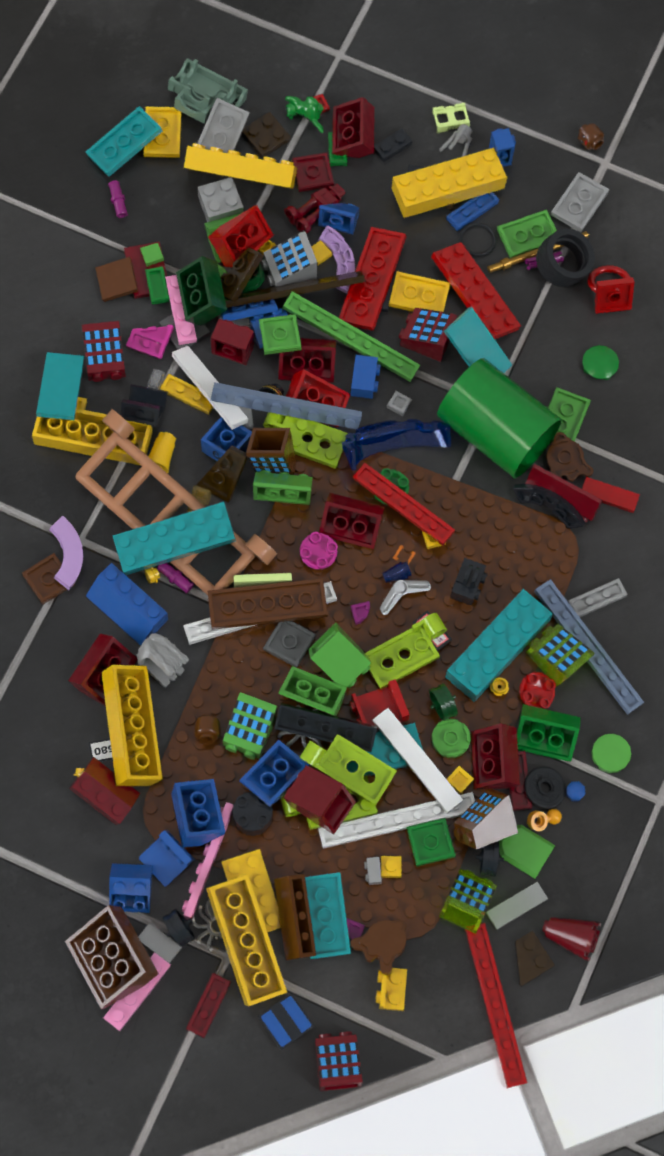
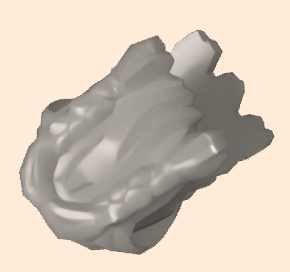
M153 633L145 639L138 649V654H136L138 664L140 666H147L150 675L165 688L170 684V681L176 680L177 675H182L184 672L182 664H186L189 661L188 656L180 652L175 644L171 643L167 637L157 633Z

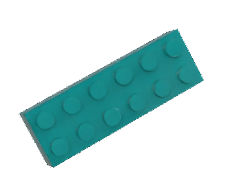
M224 502L113 535L125 575L236 542Z
M523 589L450 666L445 677L475 702L549 623L553 613Z

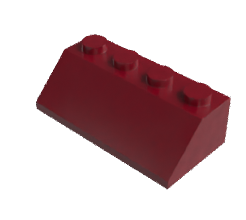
M536 464L533 465L525 483L540 486L557 493L579 512L585 522L588 519L593 521L603 503L598 497Z

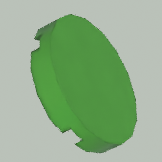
M448 719L436 725L431 740L435 751L441 756L457 758L467 751L471 737L464 723L462 724L456 719Z
M605 734L594 743L591 752L592 760L600 770L607 773H617L630 762L631 749L628 742L621 736Z

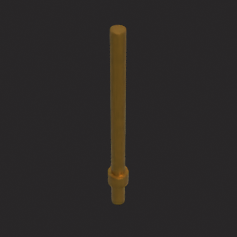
M587 231L582 232L585 237L589 238ZM554 244L553 250H556V249H559V248H562V247H565V246H564V245H560V244ZM538 248L509 259H501L500 262L487 266L488 272L492 273L500 269L506 270L511 268V265L523 262L527 258L536 257Z

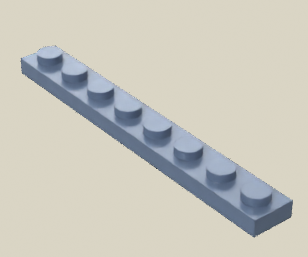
M214 382L210 400L358 430L362 417L361 411Z
M550 579L535 589V594L544 606L553 613L552 616L560 627L570 632L568 635L569 639L575 636L580 640L575 645L576 648L581 644H585L589 648L582 656L628 715L641 706L644 701Z

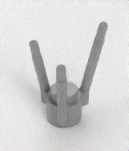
M465 124L460 125L458 130L454 131L453 135L443 144L439 151L442 152L450 143L449 149L451 150L457 142H466L462 157L466 156L469 144L472 141L470 137L472 129Z

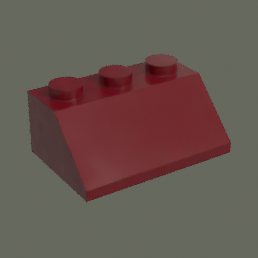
M364 97L333 107L332 153L334 155L360 158L374 153V106Z
M300 338L301 350L279 354V380H292L294 373L304 369L327 382L334 383L336 340Z
M329 493L319 533L328 535L335 540L374 549L385 507Z
M100 633L68 681L80 692L106 706L101 672L111 665L133 666L137 661V657L113 636Z
M501 723L471 731L474 789H506L520 785L517 728Z
M95 757L90 760L69 788L115 825L122 822L140 795L132 786H116L115 773Z

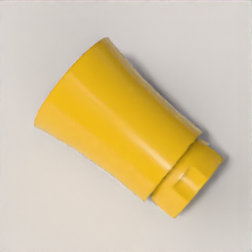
M160 432L148 457L166 473H169L176 438L169 432Z

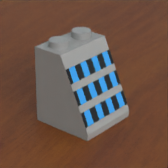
M305 231L263 253L264 260H261L264 271H268L267 279L270 286L277 287L317 279V260Z

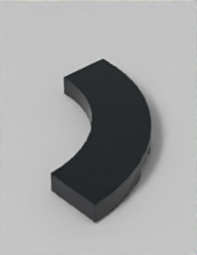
M531 484L514 485L513 490L520 503L544 505L552 509V513L565 524L567 529L584 526L585 521L579 512L557 493Z

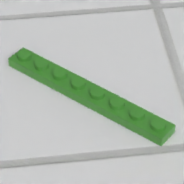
M293 291L283 305L282 309L291 314H296V317L360 354L378 357V364L411 382L420 367V364Z

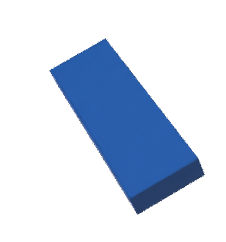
M493 192L474 197L447 215L446 219L458 232L497 205L499 199Z

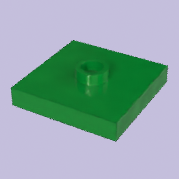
M446 818L406 828L416 867L456 857Z

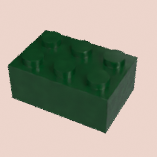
M201 256L176 272L185 320L187 322L202 326L227 311L217 261Z

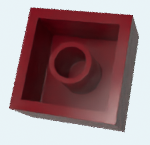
M219 319L211 336L212 354L247 365L254 348V331L247 326L236 325L230 320Z

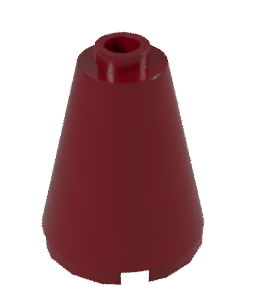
M551 917L549 921H545L542 931L545 932V937L589 962L591 957H588L590 952L594 953L600 935L597 926H601V922Z

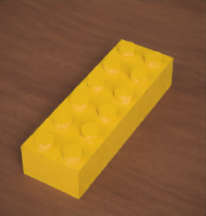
M193 143L192 147L187 146L184 168L294 189L297 167L293 166L294 163L291 161L281 160V163H277L276 159L264 157L261 160L254 154L246 153V156H240L241 153L228 150V153H224L223 149L210 147V150L205 149L206 146Z
M491 148L394 176L392 191L403 217L406 218L505 189L507 176L495 149Z
M76 409L75 420L37 417L32 438L34 445L92 456L113 431L102 421L107 414ZM127 421L135 429L128 439L147 455L153 433L152 425ZM118 445L106 457V459L140 465Z
M111 665L101 673L116 786L154 785L162 780V771L147 666Z
M248 874L206 888L245 1006H251L287 993Z

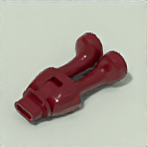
M339 184L322 188L311 194V199L302 207L296 209L293 206H288L285 208V215L293 226L296 225L300 233L305 231L308 234L313 223L319 219L320 205L337 204L346 192ZM315 207L317 208V209H316L313 213H311L308 217L303 218V217H304L307 213H309L313 208H315Z

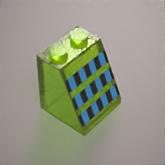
M559 624L554 627L551 625L542 632L544 636L540 640L536 637L528 644L531 648L526 651L538 667L550 679L555 681L556 687L568 679L595 654Z
M460 869L439 917L476 934L497 885L493 884L489 879L475 876L469 870Z

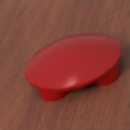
M529 673L520 683L519 693L521 700L525 705L542 709L549 708L555 697L556 683L544 673Z

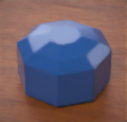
M571 782L566 787V796L571 801H580L585 796V786L581 782Z

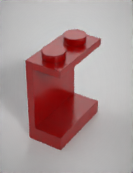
M396 679L389 681L388 686L381 690L378 689L360 696H356L354 693L351 695V701H349L352 713L356 712L358 717L356 721L376 726L372 720L387 708L390 709L400 723L409 720L410 714Z

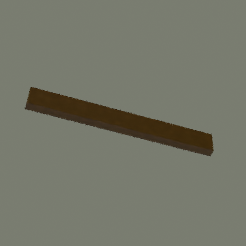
M362 271L241 293L236 303L225 299L226 307L230 308L288 297L292 291L299 295L363 283L364 275Z

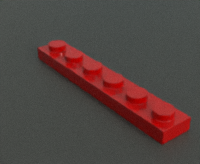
M364 463L353 476L356 482L442 546L455 532L454 528L368 464Z

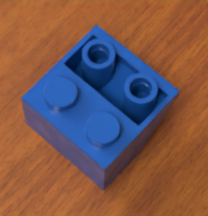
M112 863L109 879V905L122 907L124 912L150 913L152 865Z

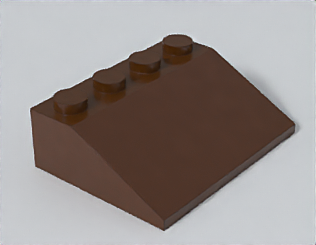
M108 905L65 941L101 1009H105L142 988L159 974L122 907Z

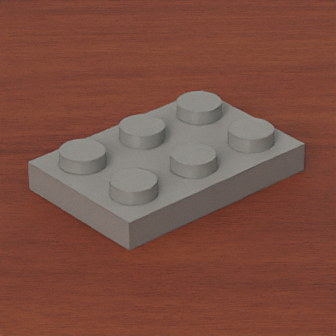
M216 98L197 144L206 146L205 149L210 150V147L223 149L224 153H228V150L234 151L250 112Z
M578 172L551 211V216L582 232L609 193V189Z

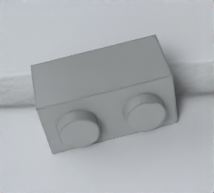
M379 857L367 858L366 862H364V867L367 869V874H365L366 882L369 885L381 884Z

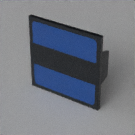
M289 993L258 1016L281 1051L315 1027L292 993Z

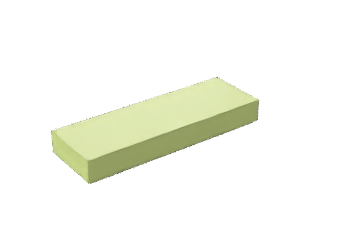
M291 573L234 575V588L292 582Z

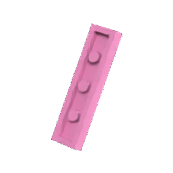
M177 275L167 276L165 278L179 345L197 342L195 327L193 323L185 320Z
M156 953L150 959L159 974L142 988L115 1002L103 1017L104 1020L118 1031H121L171 967L168 962Z

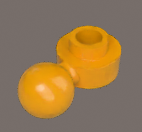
M550 809L547 814L535 810L528 815L527 824L532 830L543 831L548 823L552 825L558 824L562 819V815L557 809Z

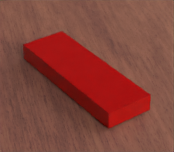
M589 477L585 478L582 487L584 491L601 499L604 504L634 513L640 494Z

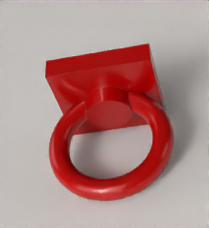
M605 265L595 268L589 274L588 285L596 293L594 308L596 314L632 310L635 282L633 277H630L624 269ZM602 273H615L622 277V279L597 281V284L595 283V278Z

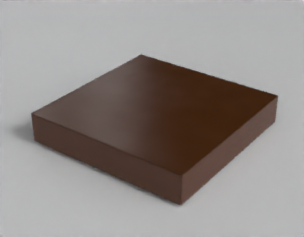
M130 257L95 267L104 302L138 292L132 259Z
M55 553L22 572L23 577L42 605L68 590L54 579L62 566Z

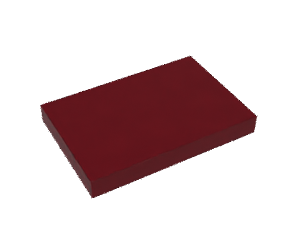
M160 241L124 248L125 257L132 259L138 286V292L133 293L134 299L150 296L145 269L163 267L165 277H167L164 261L146 266L140 250L142 247L158 243L161 250Z

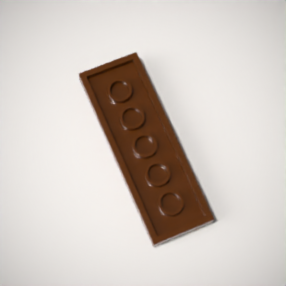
M323 578L207 591L212 630L328 617Z

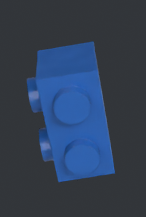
M509 128L493 131L490 138L489 149H495L502 167L512 164L516 144L513 134L511 135Z
M356 355L351 396L373 399V392H377L379 382L375 381V377L380 375L381 367L380 364H377L378 357Z

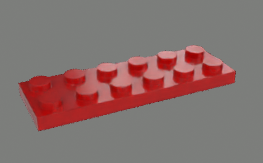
M371 227L355 271H362L364 282L350 285L339 316L341 320L354 327L374 331L406 240L405 233Z
M462 242L433 252L431 258L466 307L474 309L494 339L520 329L521 324Z

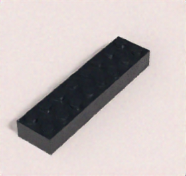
M281 703L275 729L331 743L336 735L339 734L364 751L372 752L377 726Z

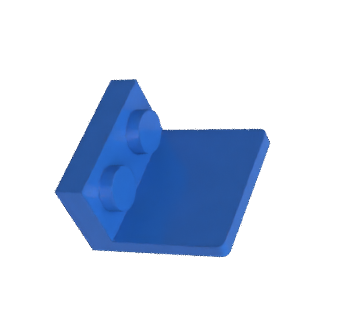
M164 830L159 835V838L139 856L140 861L144 865H152V874L164 886H168L195 860L185 848H182V845L168 830Z

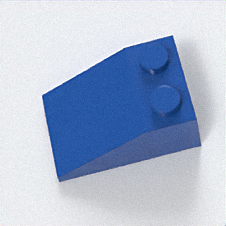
M278 740L240 779V782L270 807L286 794L288 788L297 779L299 772L306 765L309 766V764Z

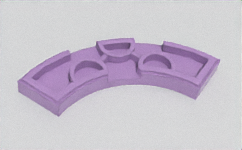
M327 225L318 242L321 240L332 252L337 266L336 275L355 272V260L351 248H349L345 239L336 230ZM350 285L336 288L348 293Z
M62 516L50 527V532L54 534L63 549V563L54 579L69 590L80 574L83 562V549L76 530Z

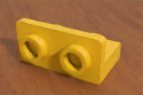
M392 968V972L389 975H384L378 970L377 983H381V991L376 993V1003H379V1009L404 1011L407 969Z

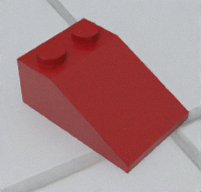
M255 205L221 225L208 238L225 267H233V263L247 248L257 251L274 235L258 205Z
M303 369L294 373L286 397L346 408L350 393Z

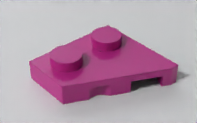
M174 326L132 329L126 347L161 360Z

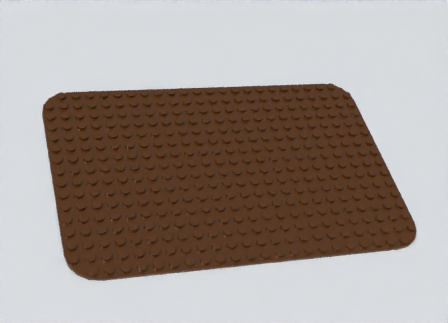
M348 439L336 469L296 455L294 475L306 474L309 477H313L310 505L274 503L260 538L277 555L268 565L255 557L246 567L243 575L291 573L292 581L323 578L324 583H332L337 601L326 604L328 617L293 621L316 634L311 646L333 624L337 623L361 650L366 653L411 629L412 622L427 610L430 614L437 613L447 628L446 633L451 637L452 641L438 651L440 658L397 681L410 714L409 720L401 722V724L404 726L415 723L423 751L446 779L458 766L473 777L472 741H470L467 751L457 758H446L435 751L431 736L436 725L442 720L435 708H430L433 704L430 699L429 689L444 683L451 695L456 696L454 701L458 715L449 719H456L462 724L464 723L470 732V737L471 731L501 723L515 726L523 706L519 693L520 683L527 674L536 672L541 659V655L537 652L547 643L555 622L553 616L549 623L498 676L508 681L509 691L507 694L496 696L489 686L473 702L445 677L446 672L523 589L544 606L534 591L551 579L561 594L565 596L578 560L579 548L576 536L570 529L566 528L563 522L555 517ZM322 441L320 446L323 449H327L330 447V444L327 441ZM366 463L378 473L385 468H389L404 474L409 480L408 495L455 529L446 545L427 550L421 529L389 505L379 502L373 493L353 479V476L361 466ZM329 493L385 507L374 549L333 539L338 548L337 557L331 566L325 569H313L302 561L300 556L301 543L311 533L320 531L325 503ZM400 545H403L404 549H401L397 556L399 559L396 561L393 557ZM410 552H415L416 554L408 565V559L412 555ZM464 558L486 565L485 572L488 573L484 584L480 583L478 589L481 590L478 601L474 600L472 606L450 598ZM425 580L430 583L431 589L429 591L407 593L398 600L387 615L381 613L380 606L396 581ZM369 601L370 610L367 618L362 623L355 625L350 608L351 605ZM278 622L259 624L215 637L161 760L162 780L150 786L143 807L145 826L154 840H157L164 830H168L181 844L171 796L175 783L214 779L220 808L225 807L226 802L234 805L238 796L252 792L240 782V779L260 759H249L244 756V753L239 751L236 753L230 752L223 746V739L240 692L276 705L277 716L281 703L292 706L300 705L302 708L309 710L316 709L279 694L292 665L263 650ZM308 650L297 668L334 682L310 658ZM402 650L399 655L401 658L406 659L410 656V652ZM385 659L382 662V665L386 668H390L394 664L390 659ZM369 670L363 675L360 674L352 687H347L343 703L336 715L337 717L356 721L358 719L356 712L352 713L349 705L351 695L355 693L356 696H360L380 689ZM318 709V711L321 713L329 714ZM203 714H212L220 721V736L212 744H202L194 735L195 721ZM275 721L261 758L278 740L286 745L296 734H284L281 738H278V734L282 730L275 729ZM300 737L290 746V749L299 757L304 751ZM305 737V741L307 744L309 743V741H312L313 743L317 744L314 740ZM320 740L321 748L327 751L331 742ZM309 764V767H311V768H313V769H315V770H317V771H319V772L325 774L324 772L320 771L319 769H317V768H315L314 766H312L311 764ZM406 766L395 769L397 772L376 804L377 814L436 801V799L412 769ZM375 775L368 776L369 783L374 782ZM473 780L462 794L473 792L476 801L487 789H474ZM351 795L356 803H358V798L355 795ZM281 799L272 805V823L261 835L249 836L243 834L235 826L232 814L214 861V867L224 870L222 861L260 849L274 891H276L274 879L301 874L309 877L340 872L346 918L363 924L368 929L379 921L401 919L407 925L405 931L406 940L422 937L436 926L444 912L449 899L448 894L453 888V883L456 880L468 849V845L458 842L454 835V822L459 817L446 820L456 857L416 867L407 829L323 849L318 828L310 830L307 817L302 814L285 817ZM206 844L184 847L194 859L204 862L206 856L203 855ZM381 856H401V878H381L382 883L376 885H369L366 882L365 874H367V869L364 867V862H366L367 858L379 857L381 869Z

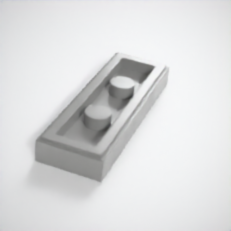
M618 578L570 599L568 603L577 615L582 617L623 599L628 594Z
M536 882L490 909L486 914L495 929L498 930L545 902L548 898L539 883Z

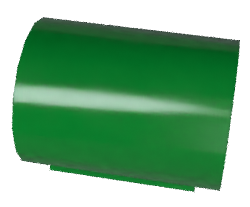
M480 358L459 377L446 394L437 412V417L514 479L525 473L541 456L562 424V419L485 358Z

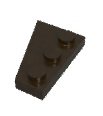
M247 248L233 263V268L227 274H222L220 278L225 299L236 303L264 257L262 253Z
M232 445L196 485L230 502L248 458L246 452Z

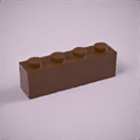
M290 875L274 879L286 960L316 956L305 875Z

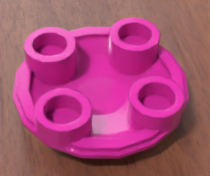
M313 532L302 541L300 556L308 567L325 569L335 562L338 546L328 535Z

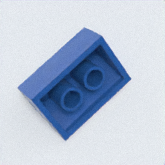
M214 779L175 783L171 796L182 848L202 846L224 835L225 827Z

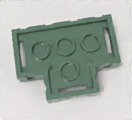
M187 58L180 72L175 77H171L168 84V90L178 94L175 98L174 108L204 124L208 120L216 98L233 104L238 99L234 106L240 108L246 101L248 89L238 85L236 79L233 82L199 65L197 59L192 61Z

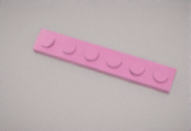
M226 802L225 807L220 808L225 832L233 814L234 806ZM224 835L212 840L211 844H206L203 855L206 857L204 862H200L196 871L198 878L196 882H192L189 893H191L189 901L185 900L181 912H184V918L187 920L191 919L192 921Z

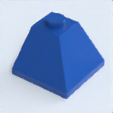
M344 203L320 205L318 226L326 228L328 225L334 230L353 235L359 217V207Z

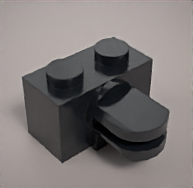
M464 558L450 598L471 606L474 600L478 601L481 590L478 589L480 583L484 584L488 574L485 572L486 565Z

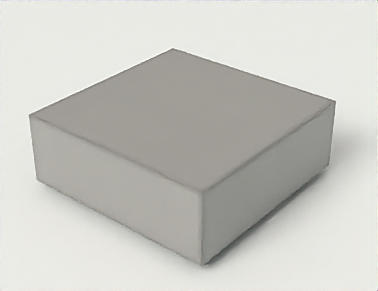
M395 391L387 404V408L403 416L410 406L412 399Z

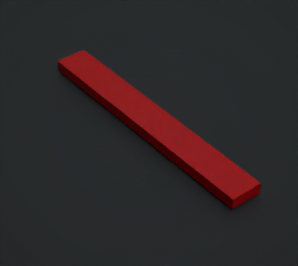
M482 923L465 927L506 1087L508 1089L527 1084L486 925Z

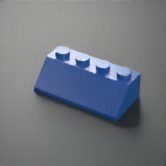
M113 563L98 575L86 594V597L140 646L151 634L156 633L168 621L167 612Z

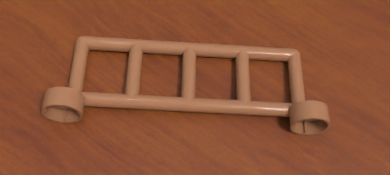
M111 409L102 421L113 433L76 473V480L132 529L146 525L126 509L123 504L150 474L175 495L150 524L171 518L183 504H186L192 511L205 508L200 501L128 439L135 429L122 416ZM118 445L142 467L119 493L113 497L93 480L90 475ZM234 532L236 542L230 544L242 555L215 586L190 565L191 561L199 553L171 561L170 563L208 595L207 591L227 589L234 582V575H240L255 557L268 565L277 553L256 534L245 542Z

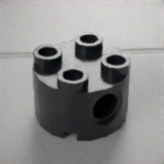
M247 792L237 797L233 806V820L237 829L245 835L256 836L261 835L270 827L273 818L272 806L269 807L253 792Z

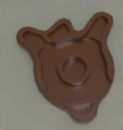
M563 432L556 433L546 455L550 472L560 478L566 476L569 482H573L579 475L592 476L594 470L586 463L582 447L579 443L570 440Z
M401 919L379 921L373 924L365 935L352 939L351 947L354 950L362 951L367 962H373L375 959H378L380 961L381 973L389 975L392 972L393 961L405 950V931L407 925Z

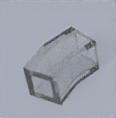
M153 369L147 387L160 390L165 378V372Z

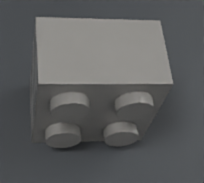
M232 177L198 187V198L207 222L243 212V205Z

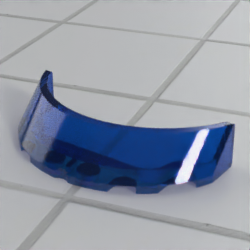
M407 419L405 422L391 420L366 425L356 429V433H348L345 436V441L342 442V448L352 471H354L361 460L385 450L413 446L451 447L450 426L441 421L433 420L432 422L424 423L417 419Z

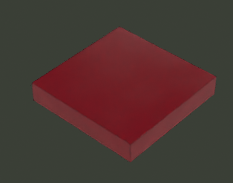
M327 153L292 158L293 166L297 167L296 181L299 192L334 186Z

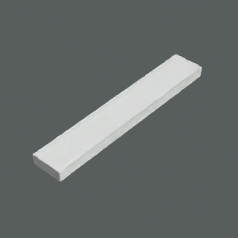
M189 346L172 352L174 360L231 429L248 423V417L238 406L210 401L214 382L218 383V381Z
M389 708L372 720L446 813L463 801Z

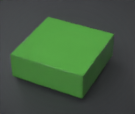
M158 243L140 248L146 266L164 261Z

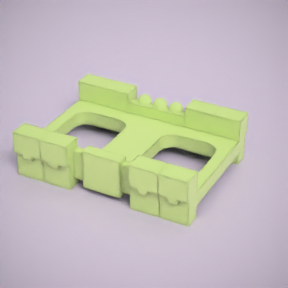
M465 103L447 106L446 108L444 106L434 107L432 110L437 133L447 132L451 128L457 129L462 124L470 127ZM463 111L466 119L456 120L454 112ZM446 114L448 122L439 123L437 115Z

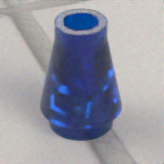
M401 561L387 571L382 572L386 583L408 579L409 576H412L407 561L403 563Z

